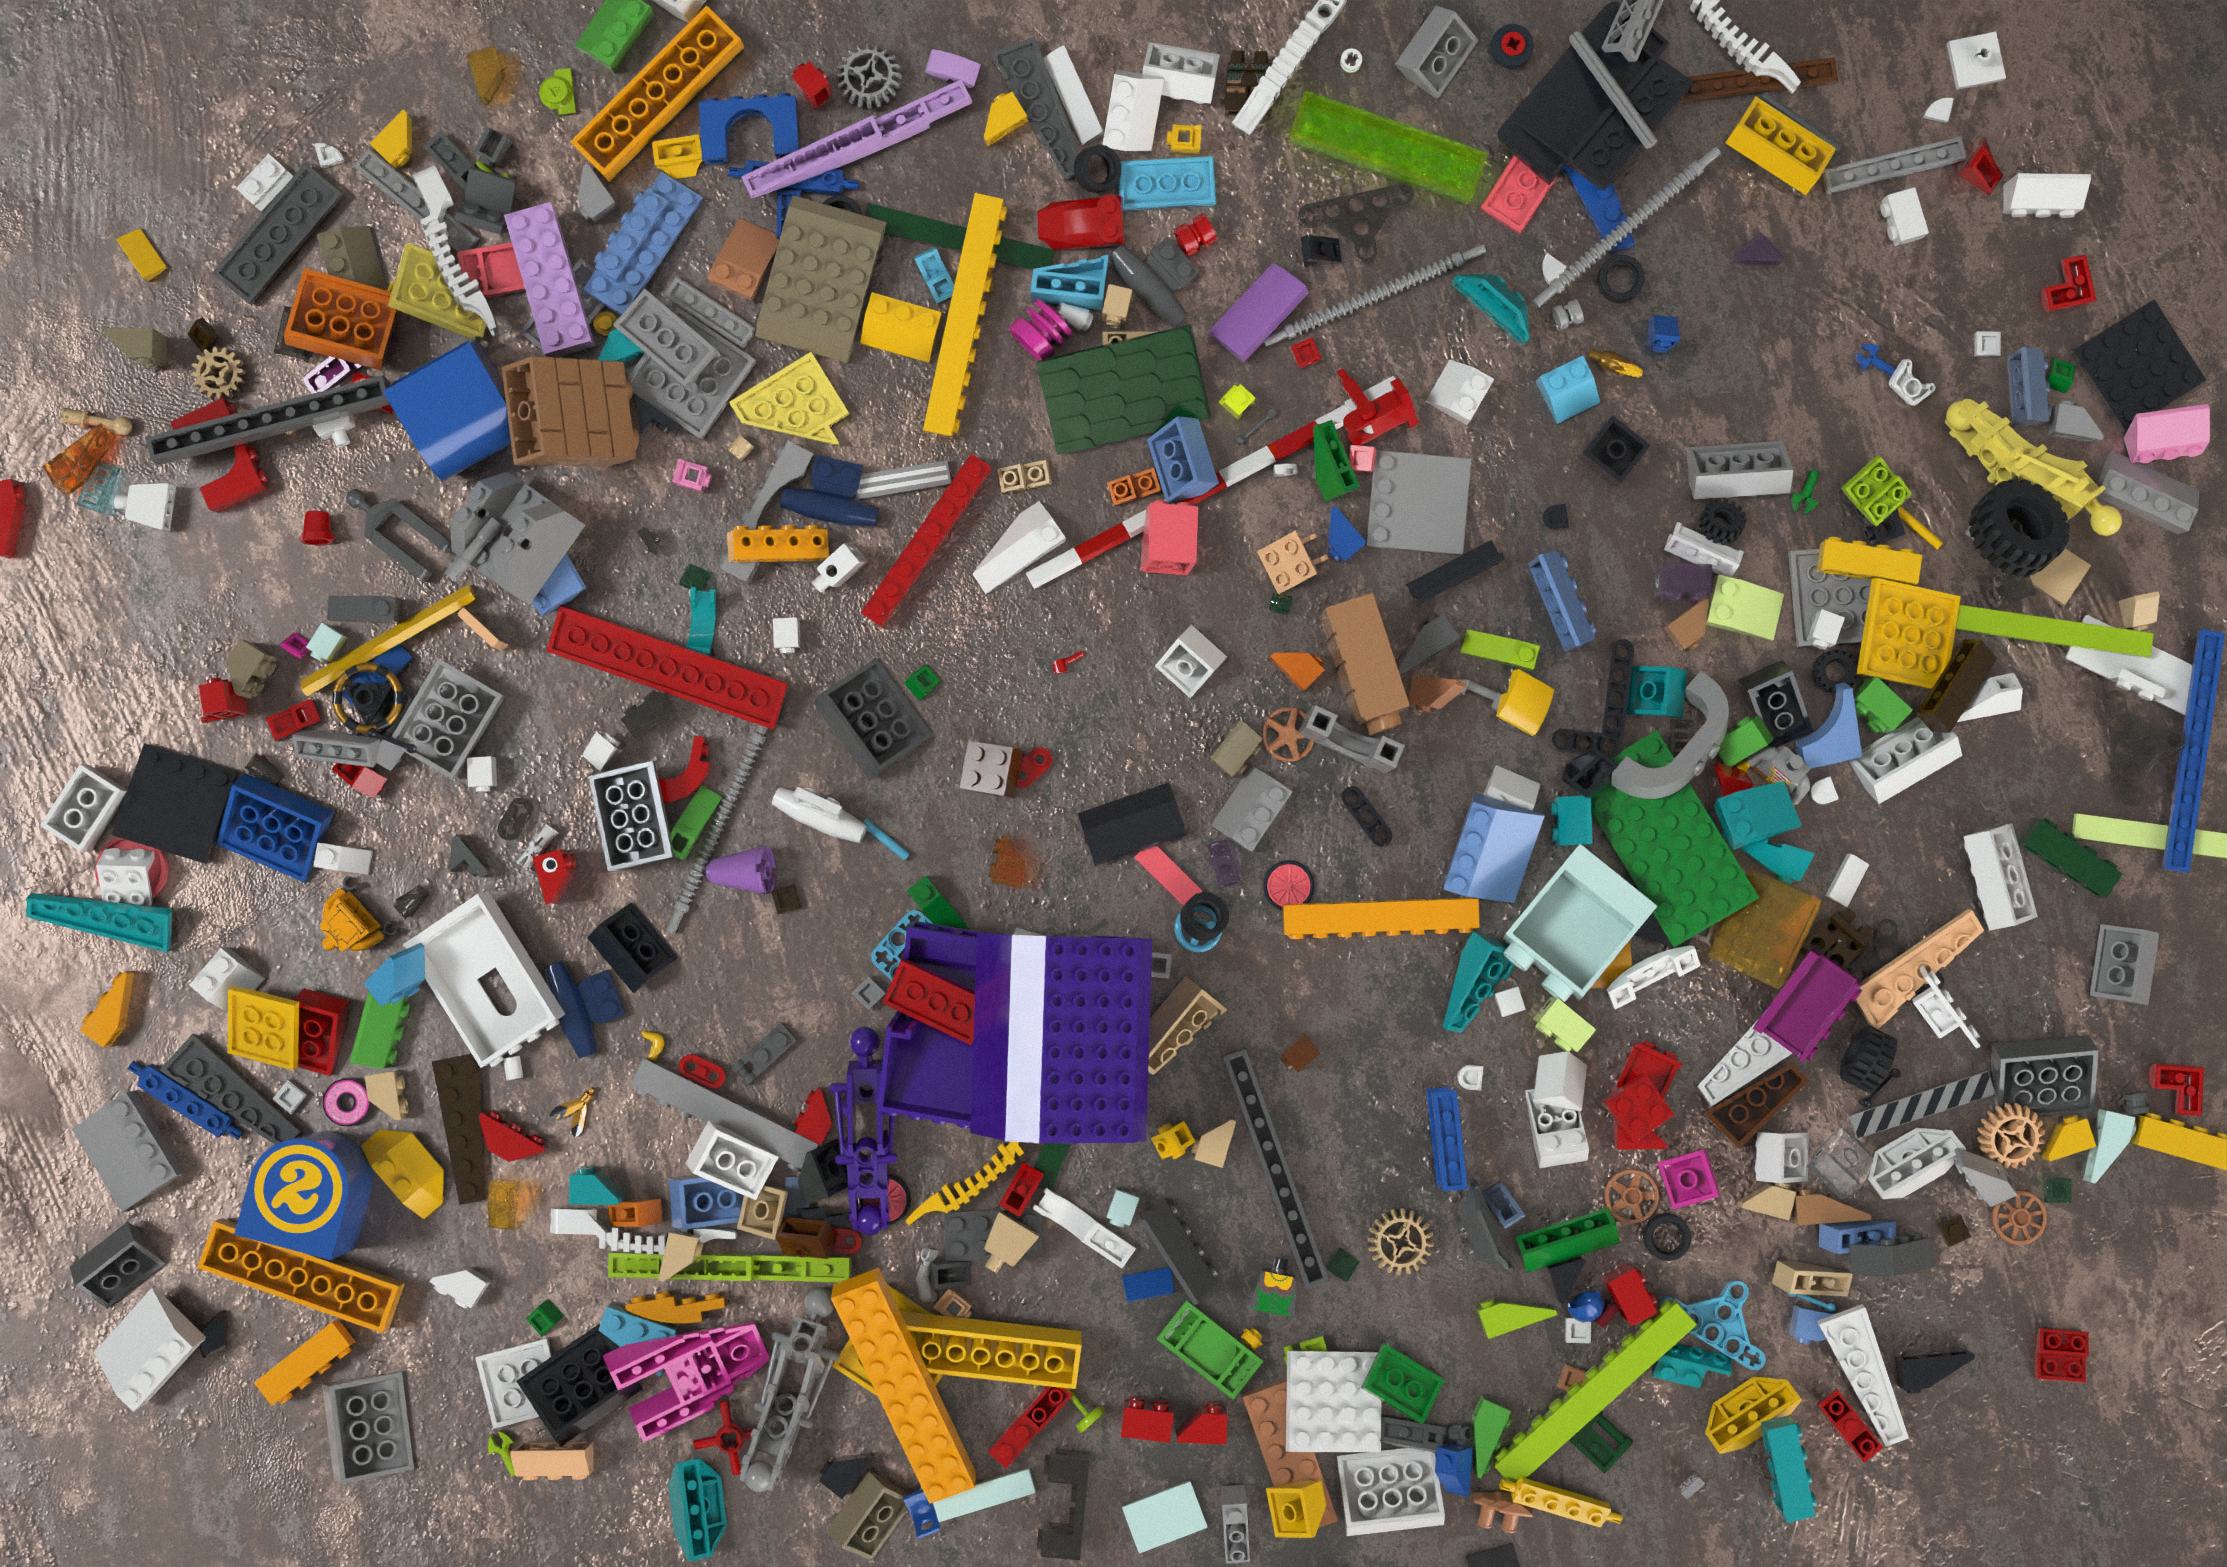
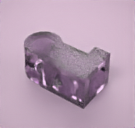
M1223 839L1208 844L1207 849L1219 888L1239 883L1240 877L1226 840Z

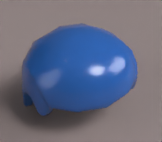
M1596 1290V1292H1583L1575 1297L1572 1302H1568L1567 1309L1575 1320L1582 1323L1592 1322L1602 1314L1605 1302L1599 1290Z

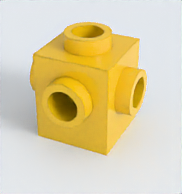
M1185 1121L1173 1126L1169 1122L1157 1129L1159 1133L1151 1138L1162 1160L1170 1156L1173 1159L1186 1153L1185 1149L1195 1143Z

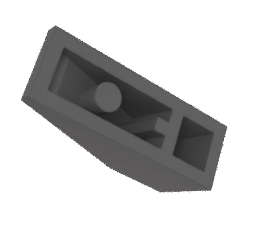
M329 596L327 620L400 624L402 599L392 596Z
M1435 613L1424 620L1426 625L1420 629L1398 666L1400 676L1459 639L1444 614L1438 617Z

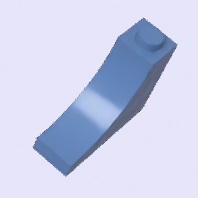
M1845 682L1836 684L1835 703L1824 724L1809 736L1795 741L1796 749L1793 750V753L1801 756L1810 769L1862 757L1853 689Z

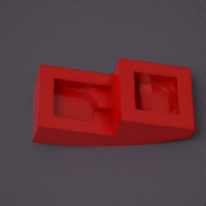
M312 698L265 718L275 741L321 722Z

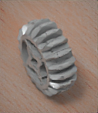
M870 43L866 44V50H862V47L857 45L858 52L856 53L849 49L850 58L846 56L841 58L846 65L840 64L837 67L842 72L838 73L836 78L841 81L838 84V88L844 90L842 93L843 97L847 98L850 96V104H854L858 100V108L860 109L864 103H867L869 110L872 109V103H876V106L881 108V100L889 104L888 95L896 96V92L892 88L898 89L901 86L896 81L901 79L902 75L897 72L900 69V65L894 63L896 60L895 56L891 55L888 57V49H884L880 53V45L878 44L874 50H871ZM868 60L865 66H856L858 63ZM877 62L882 63L887 68L888 78L883 77V74L877 72ZM872 71L873 77H870L866 82L865 76H868ZM850 75L855 76V79L861 81L860 92L850 84ZM873 87H882L879 91L870 93Z

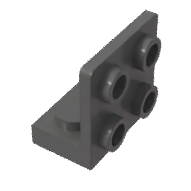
M471 167L468 172L464 204L456 211L454 221L501 235L507 228L504 215L512 213L517 182L513 179Z

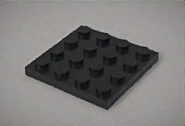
M2155 299L2071 351V354L2122 433L2129 429L2136 414L2158 411L2206 381Z

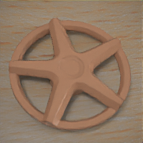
M1286 707L1278 709L1264 723L1262 730L1263 743L1267 751L1278 760L1285 762L1300 760L1313 747L1314 741L1309 740L1307 748L1299 754L1297 740L1305 737L1298 735L1299 729L1296 728L1297 717L1300 715L1304 719L1306 714L1297 708ZM1282 712H1291L1286 725L1272 718ZM1268 725L1278 732V738L1270 745L1266 738ZM1287 744L1293 757H1282L1274 751Z
M1625 1169L1616 1173L1608 1180L1604 1192L1605 1204L1607 1208L1609 1207L1612 1216L1617 1220L1628 1224L1640 1223L1647 1220L1655 1212L1659 1203V1190L1655 1181L1647 1173L1638 1169ZM1634 1173L1628 1187L1615 1181L1622 1175ZM1641 1176L1649 1180L1654 1188V1192L1639 1190ZM1611 1187L1621 1194V1199L1612 1207L1609 1201ZM1655 1199L1652 1209L1643 1217L1640 1208L1641 1201ZM1626 1206H1630L1636 1219H1625L1619 1216L1617 1212Z

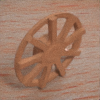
M2016 1190V1207L2013 1208L2006 1200L1996 1204L1991 1213L1995 1232L2003 1240L2014 1245H2026L2037 1240L2044 1232L2047 1224V1212L2044 1204L2036 1195L2028 1191ZM2020 1195L2030 1197L2024 1207H2021ZM2036 1201L2041 1210L2029 1213V1207ZM2002 1203L2010 1211L2009 1214L1998 1213ZM2043 1214L2042 1226L2031 1221V1217ZM1997 1217L2008 1218L2009 1222L1999 1228ZM2028 1225L2039 1229V1232L2032 1238L2026 1228ZM2014 1226L2011 1238L2003 1234L2005 1229ZM2019 1228L2022 1229L2025 1235V1241H2016Z

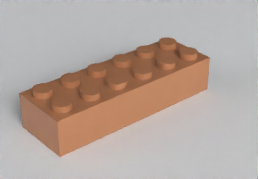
M1287 1376L1242 1392V1397L1273 1485L1277 1486L1303 1480H1322L1326 1507L1318 1528L1337 1522L1338 1518L1315 1453L1286 1451Z

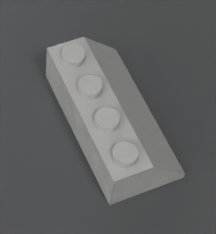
M1783 441L1687 447L1689 486L1694 499L1706 500L1723 497L1778 495L1791 492L1793 467Z
M2112 450L2109 452L2096 481L2098 487L2103 485L2106 488L2097 498L2176 534L2189 531L2199 508L2200 490L2139 462L2131 463L2130 458Z

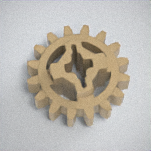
M213 347V353L205 349L204 357L196 356L199 363H192V366L196 368V372L191 373V376L197 378L193 385L201 387L199 389L201 394H207V397L210 399H214L215 396L217 399L224 398V394L232 398L231 391L233 390L240 392L237 385L238 383H245L240 376L246 374V371L239 368L244 363L241 360H236L237 354L234 352L229 354L227 348H223L220 351L218 347ZM217 358L227 359L229 362L220 363ZM220 369V370H221V371L219 372L220 377L217 378V377H215V376L218 375L217 370ZM217 384V386H219L220 389L210 388L208 385Z

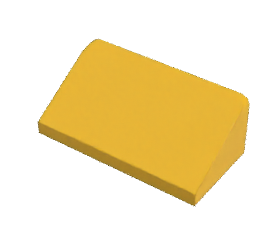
M140 228L116 239L141 277L146 281H150L167 269V266Z

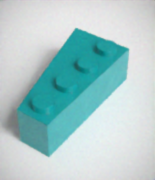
M1790 1415L1761 1422L1765 1450L1768 1455H1771V1458L1767 1459V1464L1771 1476L1775 1478L1770 1480L1771 1488L1776 1496L1773 1498L1774 1506L1786 1523L1815 1517L1814 1507H1817V1501L1814 1493L1810 1492L1809 1484H1812V1477L1809 1469H1806L1804 1461L1807 1460V1454L1804 1446L1800 1445L1799 1438L1802 1437V1430L1799 1423H1795Z

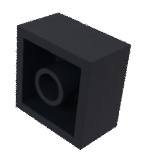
M1612 416L1578 458L1617 487L1651 445L1616 417Z

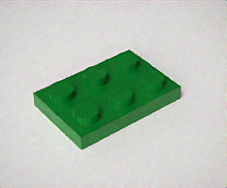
M1382 1344L1361 1388L1416 1422L1424 1424L1444 1379L1389 1345Z

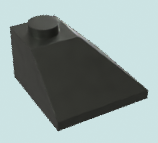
M838 1138L806 1153L798 1179L801 1194L806 1205L848 1188L847 1164L837 1165L836 1163L837 1155H841Z

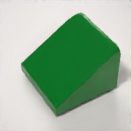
M2052 358L2046 375L2049 387L2066 393L2073 384L2076 365Z
M924 664L910 675L904 684L920 701L938 686L941 680Z
M546 1299L526 1320L542 1337L563 1318V1314L549 1299Z

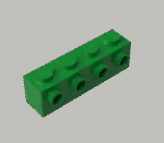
M1609 1207L1515 1237L1518 1253L1526 1273L1619 1244L1617 1225Z

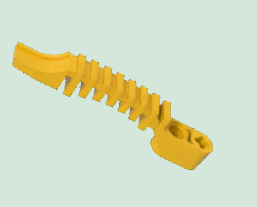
M1010 1141L1006 1146L1002 1142L997 1148L1003 1157L1000 1158L997 1153L991 1156V1160L996 1167L993 1169L989 1162L986 1163L983 1167L987 1172L986 1176L983 1175L981 1170H978L974 1175L978 1180L977 1183L974 1182L971 1176L967 1177L964 1181L969 1188L967 1191L960 1180L954 1183L953 1186L960 1195L959 1197H956L948 1183L944 1184L942 1190L950 1203L946 1204L939 1191H937L905 1220L909 1226L919 1217L931 1211H942L945 1213L953 1209L956 1211L961 1207V1203L964 1202L966 1204L969 1202L972 1195L974 1197L981 1192L980 1189L982 1187L983 1189L987 1188L990 1185V1180L995 1181L999 1177V1172H1005L1008 1164H1014L1016 1162L1015 1152L1021 1156L1025 1150L1019 1142Z

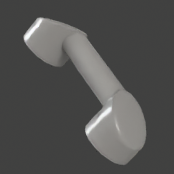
M1455 679L1466 683V688L1459 693L1460 695L1464 696L1467 689L1493 700L1491 708L1495 711L1498 710L1501 693L1470 679Z

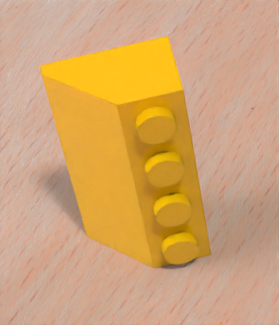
M1758 97L1753 99L1725 142L1804 195L1810 191L1820 178L1836 150L1835 147Z

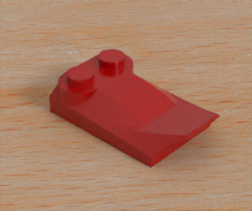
M1108 194L1099 198L1050 202L1046 207L1037 211L1039 239L1047 243L1055 251L1125 245L1122 196Z

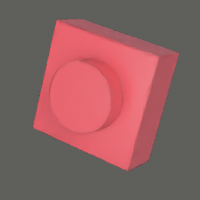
M1351 445L1349 461L1352 469L1355 471L1373 472L1376 448Z

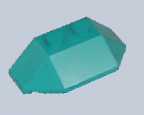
M1491 273L1455 276L1451 282L1453 287L1519 344L1524 346L1530 339L1527 304L1524 302L1525 299L1520 293L1509 290L1506 287L1507 283L1500 276L1495 275L1494 277Z
M701 1458L677 1462L668 1485L674 1535L687 1561L692 1562L713 1556L715 1547L727 1526L721 1476L704 1463Z

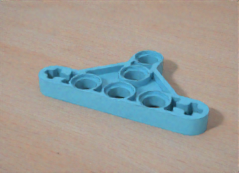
M1731 1280L1725 1285L1720 1295L1686 1304L1676 1299L1689 1314H1695L1697 1317V1325L1689 1333L1751 1370H1759L1765 1365L1766 1357L1764 1353L1749 1342L1741 1310L1749 1294V1289L1745 1283L1740 1280ZM1736 1284L1741 1285L1743 1288V1294L1738 1298H1734L1730 1294L1731 1287ZM1663 1297L1659 1301L1658 1307L1666 1300L1671 1301L1674 1297ZM1723 1305L1728 1306L1731 1310L1730 1316L1726 1319H1721L1718 1316V1309ZM1711 1326L1716 1327L1718 1330V1336L1713 1340H1709L1705 1336L1706 1329ZM1731 1339H1736L1739 1343V1348L1736 1352H1728L1726 1349V1344ZM1744 1349L1751 1355H1755L1757 1352L1758 1363L1752 1362L1750 1365L1751 1360L1744 1355L1741 1356Z

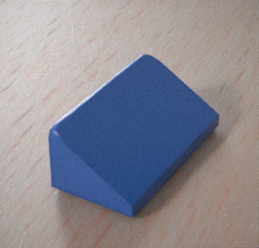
M1170 1267L1122 1276L1127 1302L1175 1293Z

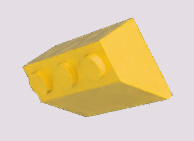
M872 292L864 317L860 344L930 364L943 320L942 312Z

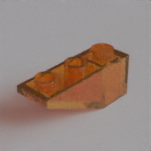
M100 423L42 467L52 484L64 495L69 496L88 481L116 437Z

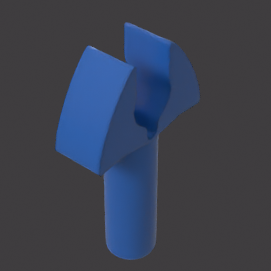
M1874 344L1860 346L1861 349L1869 353L1870 357L1864 358L1859 353L1855 354V359L1862 370H1865L1869 365H1874L1889 376L1893 375L1896 368L1878 357L1877 351L1880 346Z

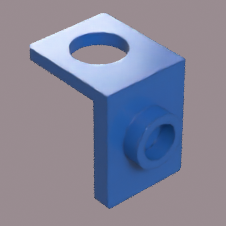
M923 1489L903 1497L914 1521L918 1539L941 1530L934 1504L929 1503ZM929 1521L933 1522V1525L929 1529H921L924 1523Z

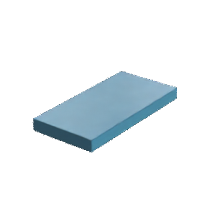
M1213 156L1120 161L1122 168L1118 183L1119 196L1123 197V211L1216 206Z

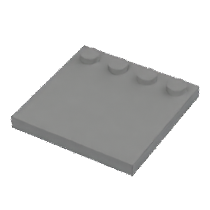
M677 307L673 313L711 344L721 356L713 358L691 383L692 390L690 392L646 353L628 376V379L632 384L633 394L703 440L757 361Z
M1376 450L1374 471L1372 473L1366 547L1463 555L1471 459Z
M1819 549L1789 551L1788 558L1797 648L1813 646V642L1808 641L1807 638L1815 615L1821 609L1845 617L1835 645L1862 643L1871 581L1816 572Z

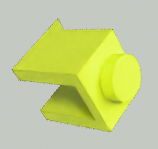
M1241 384L1239 386L1233 385L1219 400V403L1239 420L1242 412L1249 405L1252 406L1255 397Z

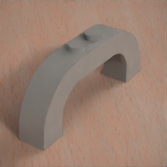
M1700 671L1686 687L1685 700L1703 712L1706 717L1705 724L1675 759L1664 767L1647 768L1626 756L1612 772V786L1630 796L1656 799L1679 791L1694 775H1700L1706 761L1709 758L1713 759L1719 752L1720 745L1727 733L1729 706L1722 688L1712 678Z

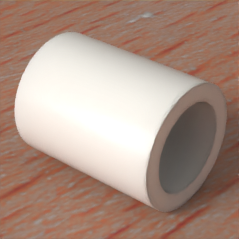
M520 1056L504 1058L506 1080L523 1078Z

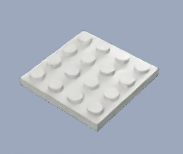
M1287 1351L1286 1451L1381 1452V1400L1361 1388L1378 1352Z

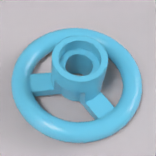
M1200 904L1193 907L1192 912L1202 911L1213 919V921L1209 922L1199 918L1194 919L1197 923L1202 924L1203 928L1212 929L1216 926L1217 918L1211 908ZM1180 913L1175 920V936L1178 942L1189 951H1208L1221 938L1222 932L1216 938L1203 945H1198L1199 940L1194 938L1189 943L1182 934Z

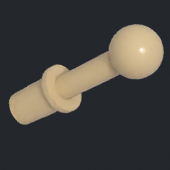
M63 408L61 411V415H65V417H60L61 423L79 425L83 429H87L89 425L113 429L116 434L123 436L129 434L133 427L131 420L125 416H119L114 420L92 416L89 410L78 411Z

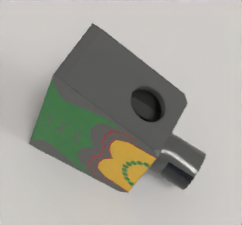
M1274 1257L1272 1270L1261 1268L1248 1301L1249 1309L1295 1317L1296 1277L1286 1273L1289 1260Z

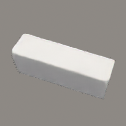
M1847 853L1825 897L1844 907H1848L1869 864L1857 856Z

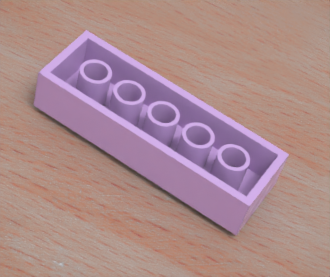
M548 202L504 215L544 355L556 358L595 347L557 212L553 204Z

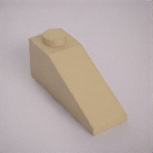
M1777 1260L1772 1284L1789 1294L1848 1296L1853 1274L1849 1271L1798 1261Z

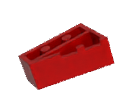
M211 678L206 680V684L198 685L197 701L201 723L249 715L246 697L238 696L234 693L232 681L228 682V679Z

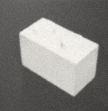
M1915 187L1887 195L1881 200V213L1884 218H1887L1889 225L1887 228L1888 236L1891 241H1894L1895 246L1922 239L1929 234Z

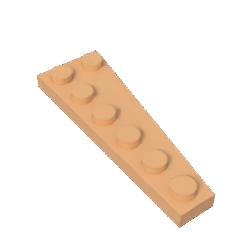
M1967 909L1862 981L1859 987L1862 992L1855 1002L1869 1025L1879 1029L1898 1011L1897 1009L1906 1000L1909 1001L1916 995L1915 992L1924 983H1928L1919 969L1921 966H1924L1928 973L1932 970L1936 973L1941 967H1946L1957 954L1961 953L1984 931L1972 910Z

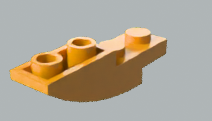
M670 1291L655 1293L654 1298L646 1299V1295L631 1297V1302H628L625 1308L635 1315L654 1321L695 1323L702 1322L706 1318L705 1311L725 1308L728 1305L727 1295L720 1296L719 1292L706 1294L705 1299L696 1300L695 1296L682 1298L681 1303H678L677 1294L670 1295Z

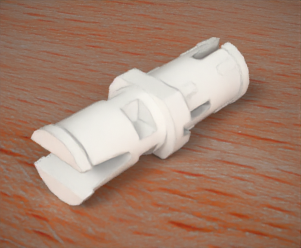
M545 824L533 841L531 840L529 847L516 863L521 866L524 864L523 868L529 871L530 867L534 864L532 857L543 854L558 832L548 824Z

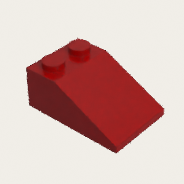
M304 988L293 999L299 1002L298 1067L331 1076L347 1025L350 1001Z

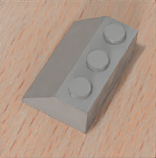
M1435 6L1395 65L1408 80L1438 99L1479 40L1455 11Z
M1251 765L1211 826L1251 853L1293 791Z
M2100 924L2090 996L2149 1005L2159 933Z

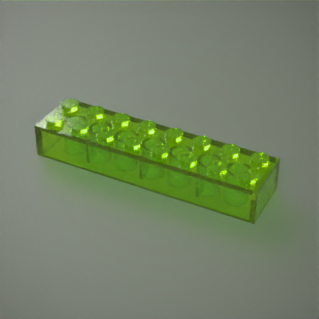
M1306 90L1304 91L1288 139L1290 144L1468 205L1473 198L1488 155L1487 152Z

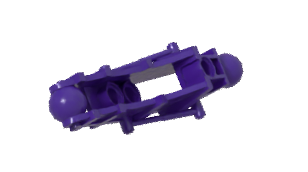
M863 1026L854 1030L849 1037L850 1049L858 1056V1061H849L847 1083H831L830 1091L835 1096L841 1154L837 1155L836 1163L837 1165L847 1164L849 1220L853 1224V1230H859L862 1234L871 1236L879 1233L882 1229H888V1222H890L888 1195L890 1180L889 1175L887 1176V1163H896L898 1157L896 1153H893L895 1116L889 1115L888 1136V1130H885L884 1111L877 1110V1142L871 1137H863L856 1143V1104L877 1103L878 1108L883 1060H873L872 1056L880 1045L877 1032L870 1027ZM867 1084L873 1089L867 1091L862 1089L861 1086ZM842 1112L845 1116H847L848 1134L845 1140L843 1133ZM868 1149L872 1153L869 1155H865L861 1152V1150ZM870 1172L873 1176L865 1177L862 1175V1173ZM880 1198L881 1209L877 1205L872 1204L864 1205L859 1209L858 1199Z

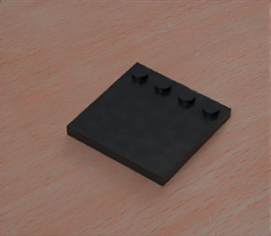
M144 743L112 835L207 864L225 814L232 784L236 782L239 772Z

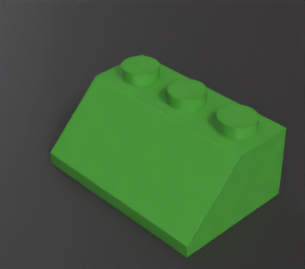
M605 0L574 47L615 74L655 14L652 8L642 0Z
M368 992L349 1063L381 1069L390 1068V1064H394L397 1056V1051L394 1050L396 1042L400 1041L403 1034L401 1023L403 1017L408 1015L410 1004L407 1003L409 997L404 996L394 1005L390 1002L380 1006L372 994Z

